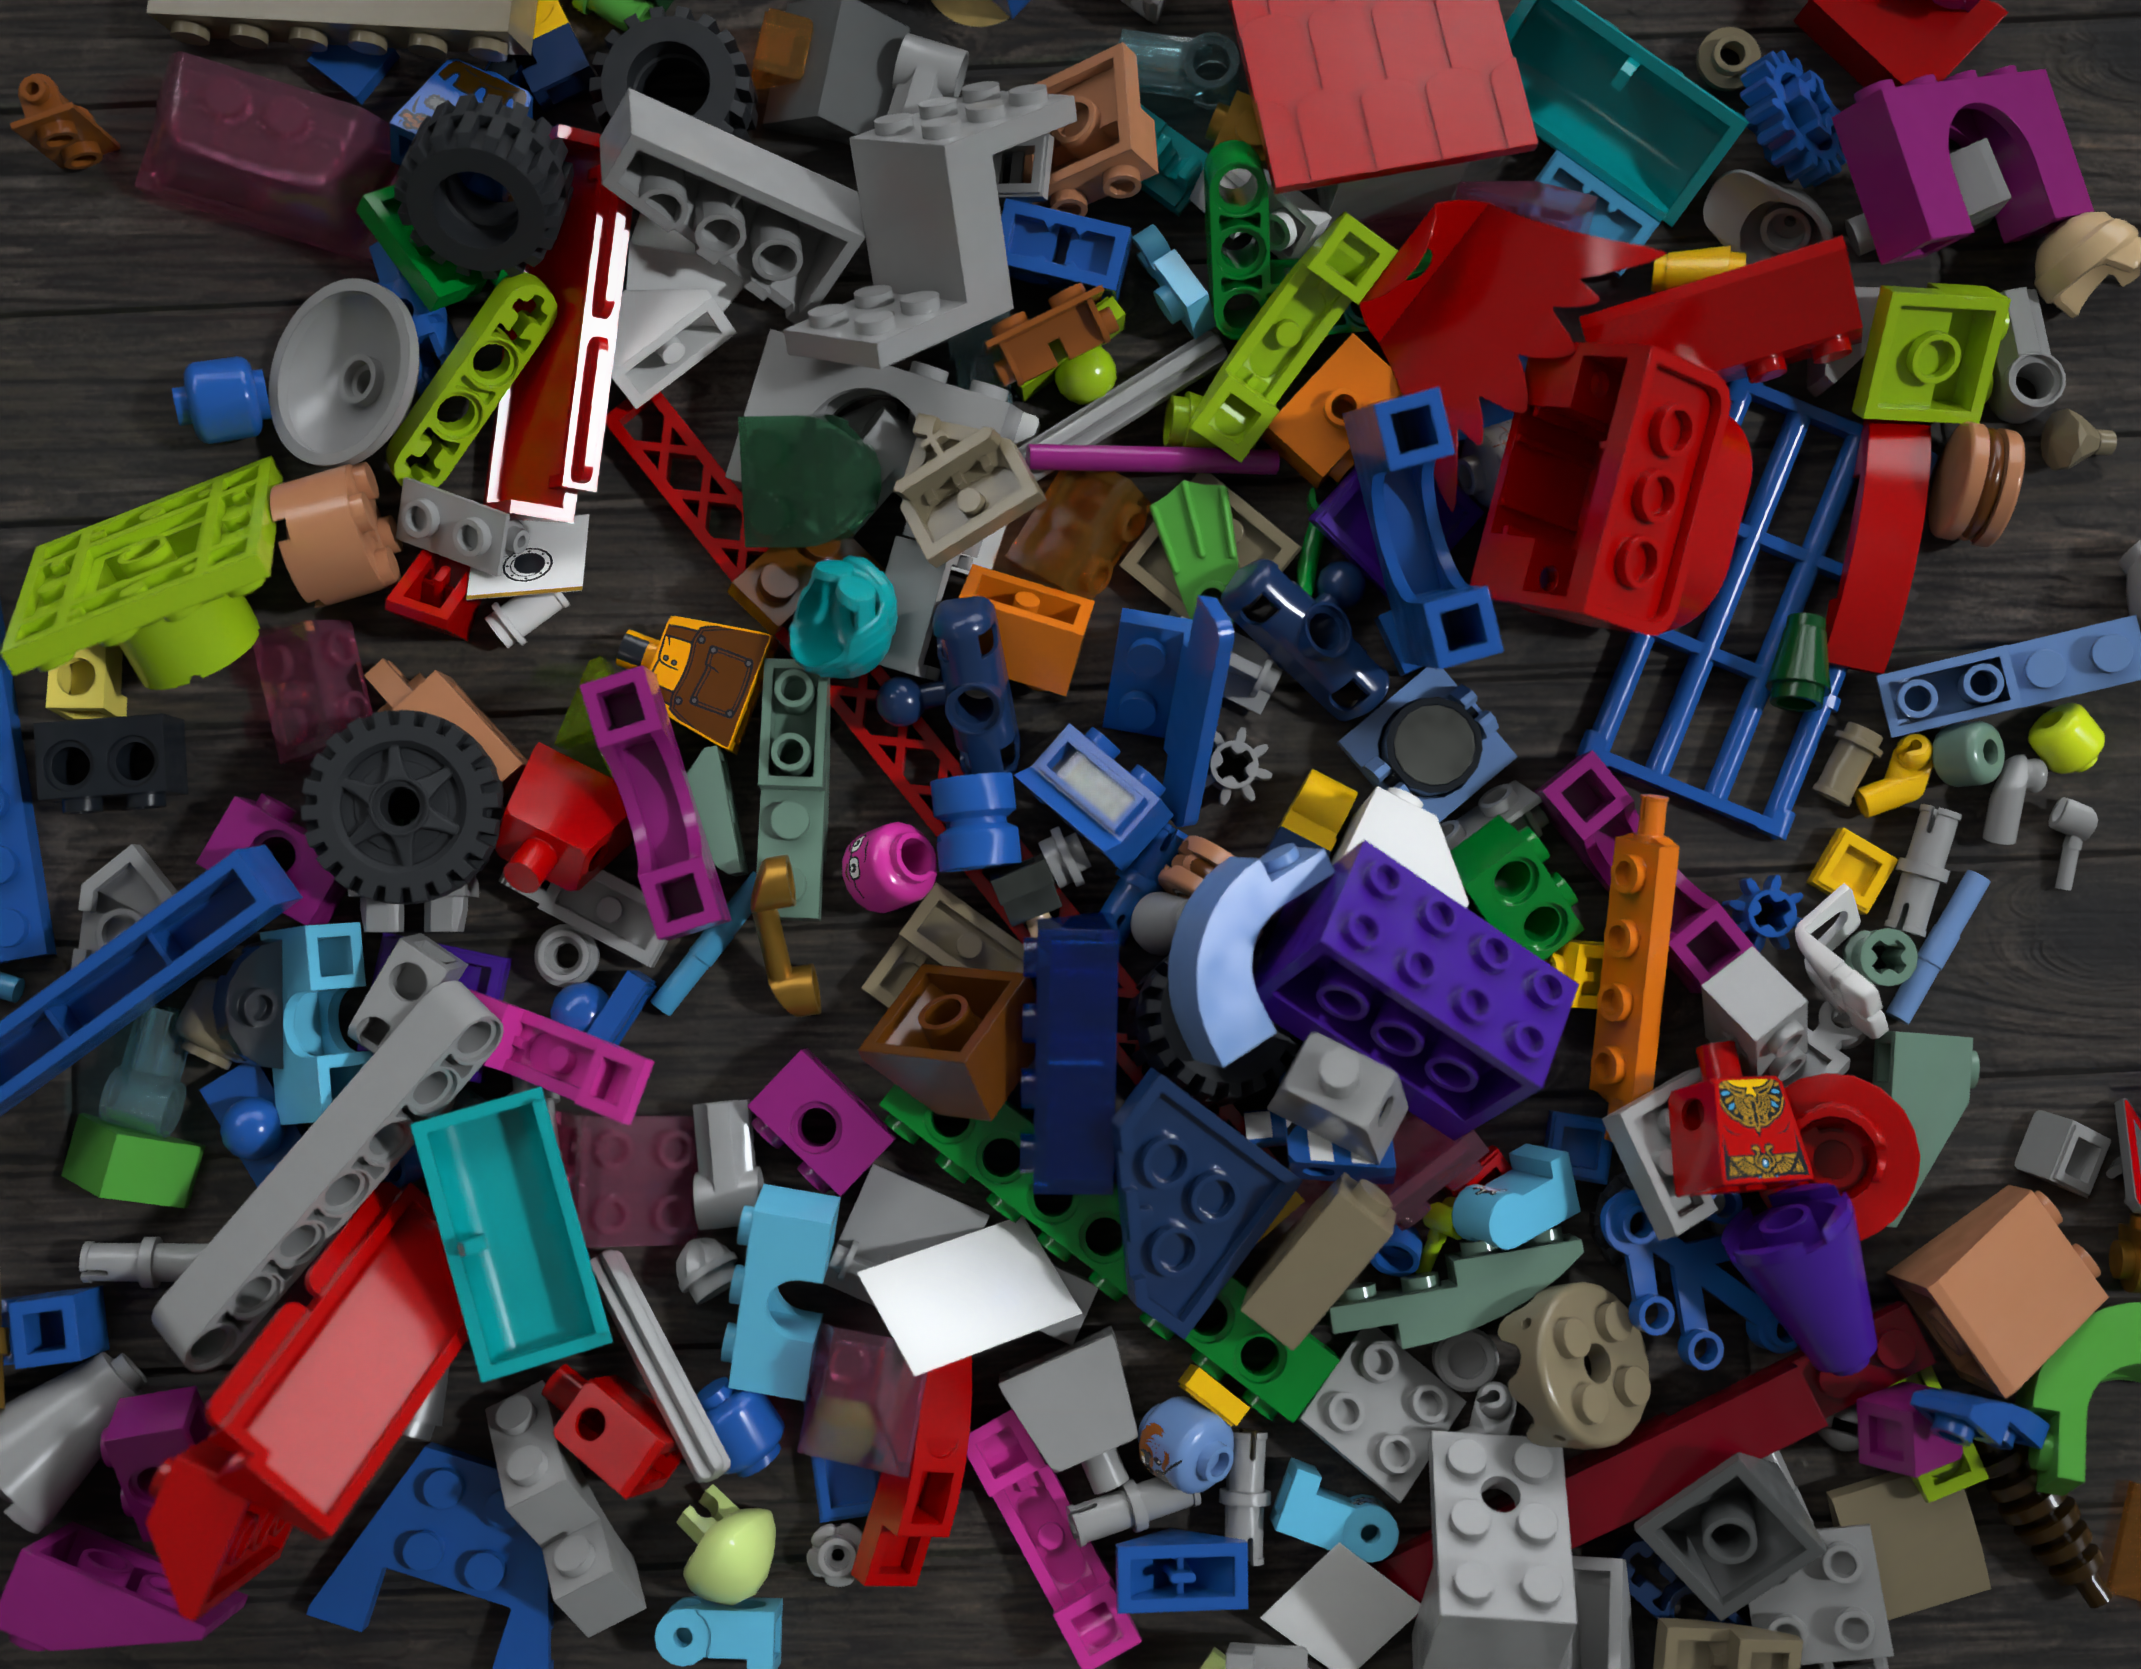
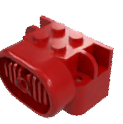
M1573 342L1576 349L1573 355L1562 358L1528 357L1524 373L1528 390V409L1525 413L1514 412L1470 585L1488 586L1491 601L1516 604L1528 612L1559 618L1574 624L1658 636L1663 632L1675 630L1691 622L1710 605L1723 585L1730 566L1752 480L1750 445L1741 426L1729 416L1731 400L1725 381L1716 373L1653 345Z

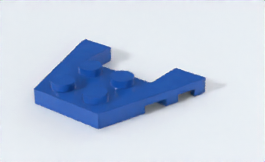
M430 1442L420 1452L310 1603L306 1615L362 1632L369 1625L388 1568L509 1607L511 1611L492 1669H554V1660H551L553 1603H551V1588L543 1551L536 1541L506 1510L496 1462Z

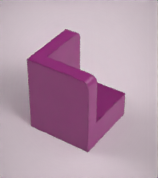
M1900 1382L1858 1398L1859 1463L1916 1478L1959 1460L1963 1454V1446L1948 1442L1935 1435L1930 1430L1932 1423L1910 1405L1914 1392L1938 1388L1912 1382Z

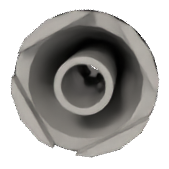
M102 1352L5 1403V1409L0 1410V1497L7 1503L12 1504L3 1512L27 1531L38 1534L49 1525L102 1457L100 1448L101 1434L103 1429L109 1426L118 1400L120 1398L144 1395L140 1388L148 1381L141 1370L124 1353L113 1359L105 1352Z

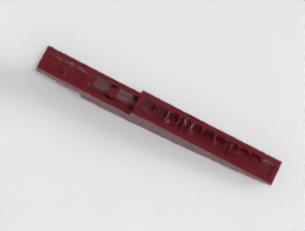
M1897 1301L1872 1314L1877 1338V1349L1869 1358L1868 1365L1855 1374L1836 1376L1833 1373L1821 1372L1813 1366L1802 1350L1671 1416L1662 1412L1638 1424L1627 1438L1616 1445L1589 1449L1565 1461L1564 1469L1571 1549L1650 1513L1736 1453L1740 1452L1762 1459L1828 1426L1826 1418L1857 1403L1858 1398L1883 1390L1936 1363L1908 1305ZM1506 1492L1484 1502L1489 1508L1497 1512H1509L1516 1508L1514 1500ZM1432 1529L1398 1545L1385 1559L1373 1563L1366 1562L1420 1603L1422 1602L1434 1564Z

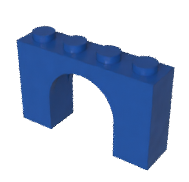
M1440 388L1429 389L1342 413L1404 663L1443 669L1504 652L1488 586H1471L1461 577L1449 552L1439 518L1434 488V466L1436 459L1455 454Z

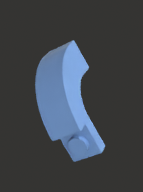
M1288 843L1272 849L1260 859L1229 857L1203 879L1189 898L1177 922L1172 938L1168 964V986L1176 1023L1195 1061L1224 1068L1277 1033L1255 989L1252 975L1254 946L1262 927L1272 914L1283 905L1335 873L1324 849L1296 847L1294 843Z

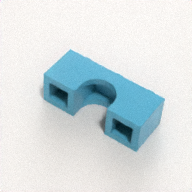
M360 922L305 925L260 933L261 941L266 939L282 940L283 1069L272 1068L275 1105L281 1125L314 1123L373 1056L371 1051H355L346 1044L341 1035L338 1019L340 1003L345 993L351 988L366 986Z
M764 1184L755 1206L744 1205L738 1228L737 1244L748 1246L745 1265L736 1264L729 1293V1303L740 1305L737 1324L728 1323L721 1352V1361L732 1363L728 1388L800 1401L806 1400L816 1367L823 1313L805 1311L793 1307L781 1296L778 1286L792 1280L823 1284L832 1257L841 1197Z

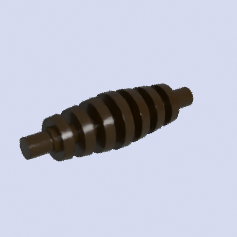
M1977 1391L1967 1393L1969 1395L1981 1397ZM1973 1439V1444L1989 1477L1986 1488L1992 1500L2000 1503L1998 1512L2006 1524L2014 1526V1533L2025 1545L2032 1546V1554L2042 1565L2050 1566L2049 1574L2059 1585L2076 1586L2090 1608H2098L2109 1602L2113 1595L2098 1574L2099 1569L2104 1563V1557L2098 1545L2090 1543L2093 1538L2087 1523L2079 1519L2081 1511L2075 1499L2067 1496L2068 1493L2064 1496L2036 1491L2037 1470L2031 1469L2029 1466V1446L2014 1443L2011 1450H2004Z

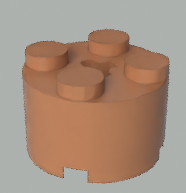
M367 462L355 465L346 464L277 484L271 489L270 510L273 522L282 519L286 520L287 540L278 542L283 560L298 592L307 603L315 601V608H321L391 588L401 579L399 566L394 554L403 551V544L401 540L395 539L397 524L391 515L381 516L375 499L379 498L377 481Z

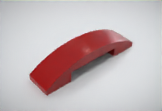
M1864 419L1853 478L1860 480L1837 598L1829 601L1825 631L1827 632L1828 659L1831 666L1875 675H1882L1885 672L1904 615L1921 542L1930 479L1931 426L1908 421Z

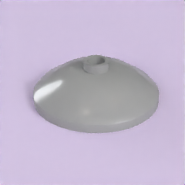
M349 278L339 280L323 287L307 299L286 326L272 361L269 378V405L272 421L280 440L300 460L329 469L346 464L355 465L381 448L395 433L405 418L418 382L420 365L419 344L412 316L406 305L394 292L365 279Z

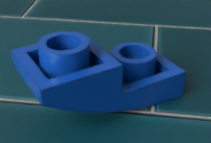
M1944 1389L1916 1391L1913 1393L1910 1405L1932 1423L1930 1430L1935 1435L1960 1446L1969 1447L1974 1439L2004 1450H2011L2014 1443L2042 1449L2050 1425L2042 1418L2022 1407Z

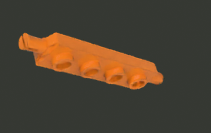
M1641 794L1638 831L1623 836H1615L1607 921L1604 932V955L1597 997L1598 1009L1589 1089L1598 1092L1609 1102L1607 1116L1653 1090L1680 848L1674 841L1664 835L1669 797L1661 795ZM1606 1129L1604 1139L1612 1142Z

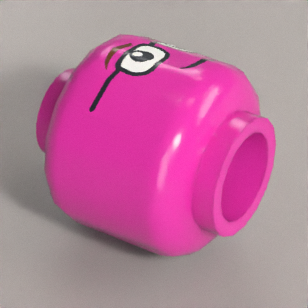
M893 822L859 835L847 846L842 859V876L848 892L856 903L868 911L887 913L922 900L932 890L937 877L936 854L929 840L918 829L910 824Z

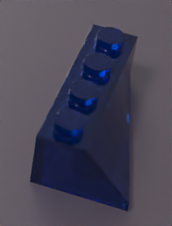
M1099 912L1037 920L1036 937H1024L1023 977H1036L1035 1003L1022 1004V1043H1034V1069L1021 1068V1108H1033V1134H1020V1173L1032 1174L1033 1194L1113 1195L1114 1146L1111 1120L1115 1116L1119 929L1113 913Z

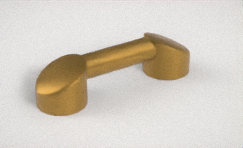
M789 856L768 857L763 860L757 873L750 908L765 963L769 986L776 999L790 1014L796 1017L821 1014V996L814 964L791 966L778 909L796 906V889Z

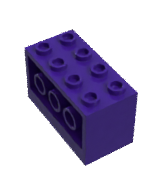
M1365 839L1332 865L1335 870L1334 874L1285 904L1253 975L1255 989L1271 1021L1303 1042L1310 1032H1316L1391 1068L1399 1076L1408 1103V1111L1453 1141L1543 1088L1576 995L1578 983Z

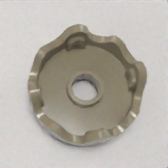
M1587 1282L1549 1286L1536 1293L1535 1297L1526 1306L1509 1314L1500 1323L1498 1328L1500 1339L1509 1345L1517 1346L1521 1353L1520 1367L1517 1374L1510 1379L1508 1390L1511 1396L1522 1404L1534 1419L1526 1434L1532 1443L1544 1447L1576 1448L1581 1450L1599 1449L1616 1445L1633 1432L1640 1422L1650 1397L1649 1362L1640 1330L1631 1324L1627 1307L1612 1292L1600 1285ZM1588 1355L1591 1362L1590 1377L1584 1365V1357Z

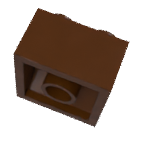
M922 964L860 1046L858 1052L864 1062L935 1113L992 1121L1053 1030L1028 973Z

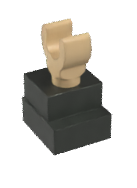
M1043 853L1022 861V864L1012 865L990 874L992 886L1000 905H1003L1011 927L1026 922L1044 969L1068 960L1049 913L1062 907Z

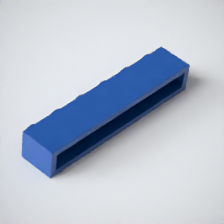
M266 845L235 850L0 1021V1117L303 898Z

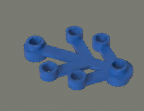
M1635 1189L1620 1191L1605 1203L1600 1214V1227L1607 1243L1614 1250L1625 1255L1632 1296L1628 1315L1631 1324L1636 1329L1654 1336L1662 1335L1672 1327L1675 1319V1311L1671 1302L1657 1293L1653 1254H1655L1670 1266L1681 1331L1677 1349L1684 1363L1700 1370H1710L1721 1362L1724 1354L1721 1338L1709 1331L1702 1289L1746 1319L1747 1335L1755 1345L1774 1353H1787L1798 1346L1786 1330L1778 1338L1777 1325L1779 1321L1760 1297L1716 1265L1717 1263L1730 1260L1721 1242L1722 1234L1689 1242H1683L1676 1236L1658 1240ZM1723 1194L1725 1197L1723 1210L1718 1214L1714 1212L1706 1217L1705 1220L1722 1225L1728 1224L1737 1213L1742 1211V1198L1740 1194ZM1640 1212V1228L1635 1234H1632L1629 1227L1630 1220L1634 1214ZM1656 1303L1658 1308L1657 1318L1653 1323L1647 1325L1645 1312L1651 1304ZM1705 1338L1707 1343L1706 1352L1701 1358L1696 1359L1694 1354L1695 1345L1700 1339Z

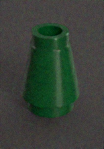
M1793 613L1787 616L1786 627L1783 630L1765 684L1766 689L1771 692L1770 704L1774 707L1793 712H1814L1822 709L1824 697L1831 694L1827 632L1825 631L1827 620L1824 617L1812 613Z

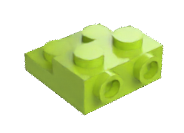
M1927 283L1926 288L1881 285L1852 412L1863 419L1960 424L1966 421L1980 423L1984 404L1990 398L1993 390L1992 372L2000 341L2005 337L2009 327L2008 310L2011 298L1987 286Z

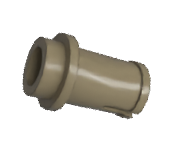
M1848 722L1843 731H1835L1833 737L1838 742L1817 783L1811 789L1820 796L1845 807L1850 806L1851 799L1873 758L1880 759L1883 755V751L1879 749L1883 737L1853 722Z

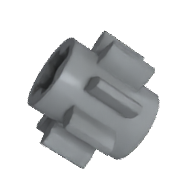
M1244 727L1239 729L1233 741L1224 742L1222 736L1217 731L1215 733L1213 747L1216 750L1210 758L1205 789L1213 785L1221 791L1219 806L1224 807L1229 801L1231 793L1239 791L1247 802H1253L1255 800V793L1249 784L1253 779L1268 781L1272 778L1271 772L1258 768V758L1263 756L1268 750V745L1263 744L1252 749V747L1244 743L1246 739V728ZM1227 751L1233 759L1239 758L1242 755L1245 757L1248 765L1241 772L1244 779L1243 782L1238 783L1233 776H1227L1222 779L1218 775L1216 770L1223 763L1221 753Z

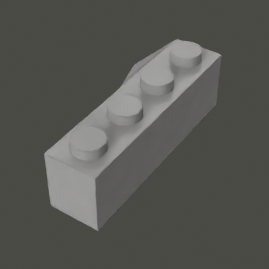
M628 88L599 138L601 181L603 186L667 232L676 230L695 245V252L712 265L720 262L743 279V286L762 301L768 297L785 310L786 318L794 324L809 319L808 311L819 307L866 238L857 191L633 89Z

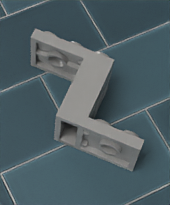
M977 82L963 86L961 88L962 96L959 98L939 97L920 102L918 104L919 112L913 115L897 113L878 117L874 120L875 129L849 138L873 285L856 290L853 293L854 300L847 303L815 307L808 311L809 319L784 329L788 355L882 369L1014 309L993 154L1076 122L1077 114L1074 95L1048 94L1047 86L1044 84H1029L1012 88L1009 91H1000L998 82Z
M1431 1431L1428 1441L1434 1564L1412 1631L1413 1669H1559L1578 1624L1563 1448L1539 1446L1532 1443L1526 1436ZM1488 1489L1503 1490L1512 1497L1516 1508L1509 1512L1494 1511L1484 1503L1481 1493Z

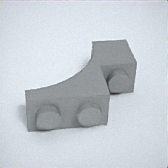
M541 1380L486 1408L485 1412L506 1510L542 1548L553 1601L589 1638L647 1607L634 1556L619 1538L602 1511L580 1468L576 1456L559 1442L552 1433L561 1416L558 1408L541 1395L546 1384Z

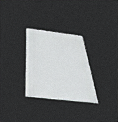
M1023 1215L1016 1223L1007 1220L857 1272L914 1376L1082 1314Z

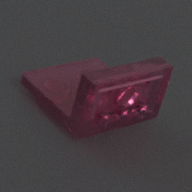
M555 1111L560 1150L563 1153L562 1161L586 1247L686 1245L689 1241L697 1239L698 1225L694 1209L693 1180L695 1172L699 1171L694 1116H634L631 1125H627L603 1115L582 1111Z

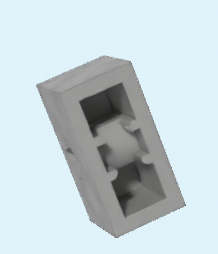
M1752 946L1701 986L1705 1036L1711 1043L1721 1041L1736 1042L1741 1071L1744 1077L1776 1076L1781 1081H1784L1803 1065L1807 1057L1805 1053L1808 1052V1001Z

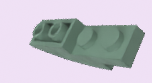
M765 658L758 786L761 789L756 876L764 859L788 855L795 882L796 906L778 909L780 920L821 922L824 862L827 859L829 810L830 678L805 672L803 667L796 664L794 659Z
M1556 1225L1520 1246L1509 1250L1491 1246L1482 1240L1476 1242L1467 1239L1459 1242V1252L1444 1254L1448 1273L1447 1280L1440 1281L1438 1272H1424L1403 1276L1400 1278L1401 1287L1376 1291L1374 1282L1350 1284L1325 1313L1327 1325L1333 1334L1392 1324L1394 1340L1402 1349L1438 1342L1459 1335L1507 1314L1533 1298L1536 1293L1545 1289L1584 1253L1582 1239L1570 1233L1562 1234L1561 1226Z

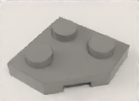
M131 844L81 884L78 910L83 911L79 949L74 948L71 969L178 892L141 845Z

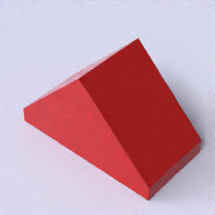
M422 549L386 598L385 610L408 622L468 641L482 599L466 600L470 566Z

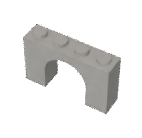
M770 329L725 477L802 502L818 448L827 426L842 409L868 397L884 396L899 399L911 410L916 418L918 413L937 416L944 422L978 429H981L982 426L990 427L1001 437L1011 439L1013 442L1023 411L1006 402L1009 394L1008 390L972 379L969 390L946 383L949 372L917 361H912L908 372L892 366L876 369L788 355L784 333ZM906 522L903 535L915 538L909 524ZM983 540L968 548L962 554L977 558Z

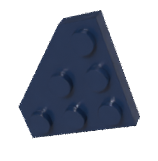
M1151 1067L1111 1120L1128 1298L1137 1307L1185 1340L1303 1180Z

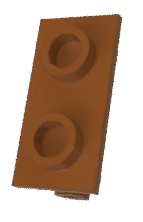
M32 74L21 81L18 97L25 118L10 123L11 129L61 169L88 168L98 164L103 159L104 154L121 149L119 142L95 122L94 117L88 110L81 106H76L60 94L57 84L50 77L44 74Z
M1083 283L1075 284L1048 299L1051 310L1028 320L1025 311H1022L998 322L990 328L994 338L985 342L983 351L987 356L999 350L1003 359L993 363V367L1003 387L1014 382L1017 387H1020L1024 383L1058 367V363L1048 345L1058 339L1069 361L1100 345L1111 342L1109 335L1119 331L1116 318L1109 307L1098 311L1094 303L1100 300L1103 295L1104 288L1102 284L1087 292Z

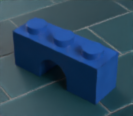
M103 1285L1 1298L2 1327L9 1328L10 1355L3 1357V1366L15 1364V1369L75 1362L110 1349Z

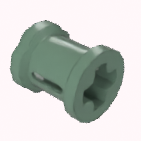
M1883 928L1874 931H1857L1847 939L1842 948L1844 963L1851 969L1856 970L1871 984L1883 986L1902 984L1912 976L1917 967L1918 954L1916 945L1908 935L1897 929ZM1873 946H1884L1886 948L1881 955L1882 961L1886 964L1885 969L1873 968L1872 965L1878 958L1872 950Z

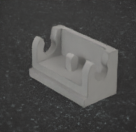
M895 536L885 575L894 587L898 619L890 649L883 661L878 665L938 681L941 669L924 665L933 633L932 622L935 609L942 601L951 567L970 571L973 558L959 554L938 568H935L926 560L917 541Z

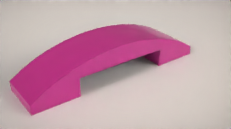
M469 989L503 1024L504 1033L501 1042L484 1062V1066L501 1070L539 1087L542 1086L544 1089L575 1101V1104L620 1123L631 1125L654 1061L576 1028Z
M1010 1409L970 1432L967 1457L989 1498L993 1496L1051 1604L1054 1610L1053 1617L1081 1669H1095L1141 1643L1142 1639L1130 1613L1118 1614L1116 1611V1585L1095 1544L1092 1541L1087 1543L1086 1546L1078 1547L1066 1515V1506L1071 1505L1072 1502L1056 1473L1050 1468L1014 1410Z

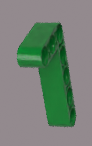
M1228 140L1219 143L1211 149L1205 159L1203 170L1208 294L1217 328L1224 336L1239 341L1257 313L1300 259L1270 261L1269 190L1260 157L1255 149L1246 142ZM1238 168L1251 172V177L1242 187L1230 189L1220 185L1222 177L1230 170ZM1246 232L1253 236L1251 242L1243 249L1228 250L1222 246L1225 239L1233 233ZM1427 248L1416 269L1406 280L1419 277L1428 268L1432 258L1430 249ZM1242 293L1255 297L1252 303L1245 309L1230 310L1225 307L1227 301L1234 295ZM1352 301L1328 334L1369 331L1363 320L1359 305Z

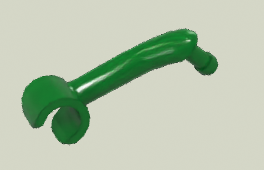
M1335 482L1334 489L1338 486L1339 482ZM1313 487L1306 499V507L1310 515L1319 507ZM1309 521L1298 559L1296 574L1298 585L1313 597L1317 567L1325 536Z

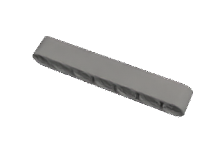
M455 980L443 982L435 986L422 998L159 1300L151 1318L153 1326L189 1370L193 1372L211 1370L222 1364L232 1355L413 1146L415 1140L410 1124L439 1116L495 1051L504 1033L503 1024L462 982Z

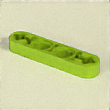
M526 272L514 277L507 276L495 287L390 440L386 449V462L401 486H403V478L405 477L434 487H439L447 479L553 326L557 317V303L553 294L537 276ZM518 299L526 302L533 299L537 304L531 313L525 310L517 313L513 305ZM502 323L508 331L512 328L518 336L515 340H511L497 325ZM488 344H498L504 347V358L497 368L490 371L474 369L473 359L481 347ZM452 396H462L469 399V408L461 419L447 423L437 418V411L446 399ZM430 427L435 434L445 441L441 442L435 435L430 439L425 432L426 428ZM425 452L427 453L430 461L425 466L415 463L410 468L406 462V459L411 454L415 457H421Z

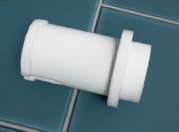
M562 592L514 596L502 606L497 602L492 604L491 606L494 611L485 617V620L507 648H510L517 642L523 646L527 643L524 636L562 608L568 607L570 603Z

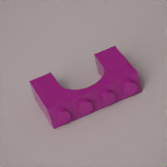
M2009 65L1991 71L1981 77H1978L1976 70H1967L1937 82L1934 74L1911 80L1898 87H1895L1892 79L1883 80L1854 94L1856 103L1831 117L1881 265L1924 258L1974 233L1951 164L1948 137L1961 148L1982 139H1988L2012 197L1995 216L2004 244L2044 237L2061 222L2085 212H2095L2046 69L2018 72L2016 65Z

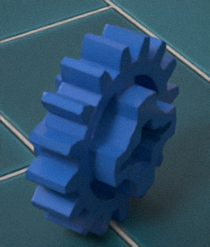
M1784 50L1776 54L1774 51H1771L1746 67L1747 72L1740 77L1746 89L1740 92V97L1750 107L1745 110V117L1749 121L1747 128L1757 137L1759 145L1764 150L1765 159L1776 168L1784 165L1788 180L1792 182L1798 178L1803 188H1808L1811 185L1816 187L1842 171L1841 165L1847 162L1841 150L1842 147L1831 117L1841 111L1833 105L1824 89L1823 80L1811 70L1804 73L1800 60L1795 58L1790 61Z

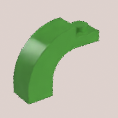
M2141 1302L2118 1304L2093 1313L2018 1389L2014 1405L2029 1410L2050 1425L2042 1449L2029 1446V1466L2031 1469L2037 1470L2036 1491L2064 1496L2085 1482L2087 1409L2096 1386L2099 1383L2112 1380H2128L2141 1383Z

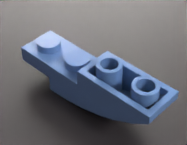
M2132 615L1875 676L1890 737L1894 738L2139 681L2141 680V632L2137 616Z

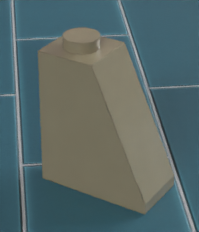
M1344 1172L1255 1264L1240 1310L1294 1351L1392 1236L1396 1212L1391 1209L1392 1203L1388 1196L1373 1183L1365 1179L1356 1182Z

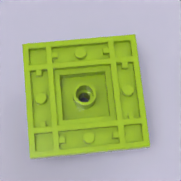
M272 455L37 546L0 651L1 656L13 675H18L36 667L41 672L56 669L70 661L77 651L97 643L103 647L119 644L144 687L152 690H167L189 684L191 677L194 675H199L202 678L207 677L228 666L247 652L256 642L260 634L258 631L260 626L244 595L256 590L264 583L265 578L270 576L277 521L273 522L270 492L274 485L283 483V475Z

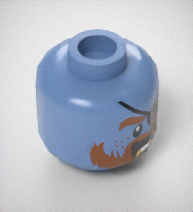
M1186 1396L1172 1397L1152 1407L1140 1423L1138 1443L1141 1462L1148 1472L1174 1488L1187 1494L1200 1493L1223 1480L1229 1473L1234 1460L1233 1430L1219 1415Z

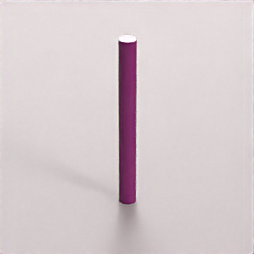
M1027 444L1025 461L1030 470L1276 475L1280 462L1277 449H1251L1241 463L1220 448Z

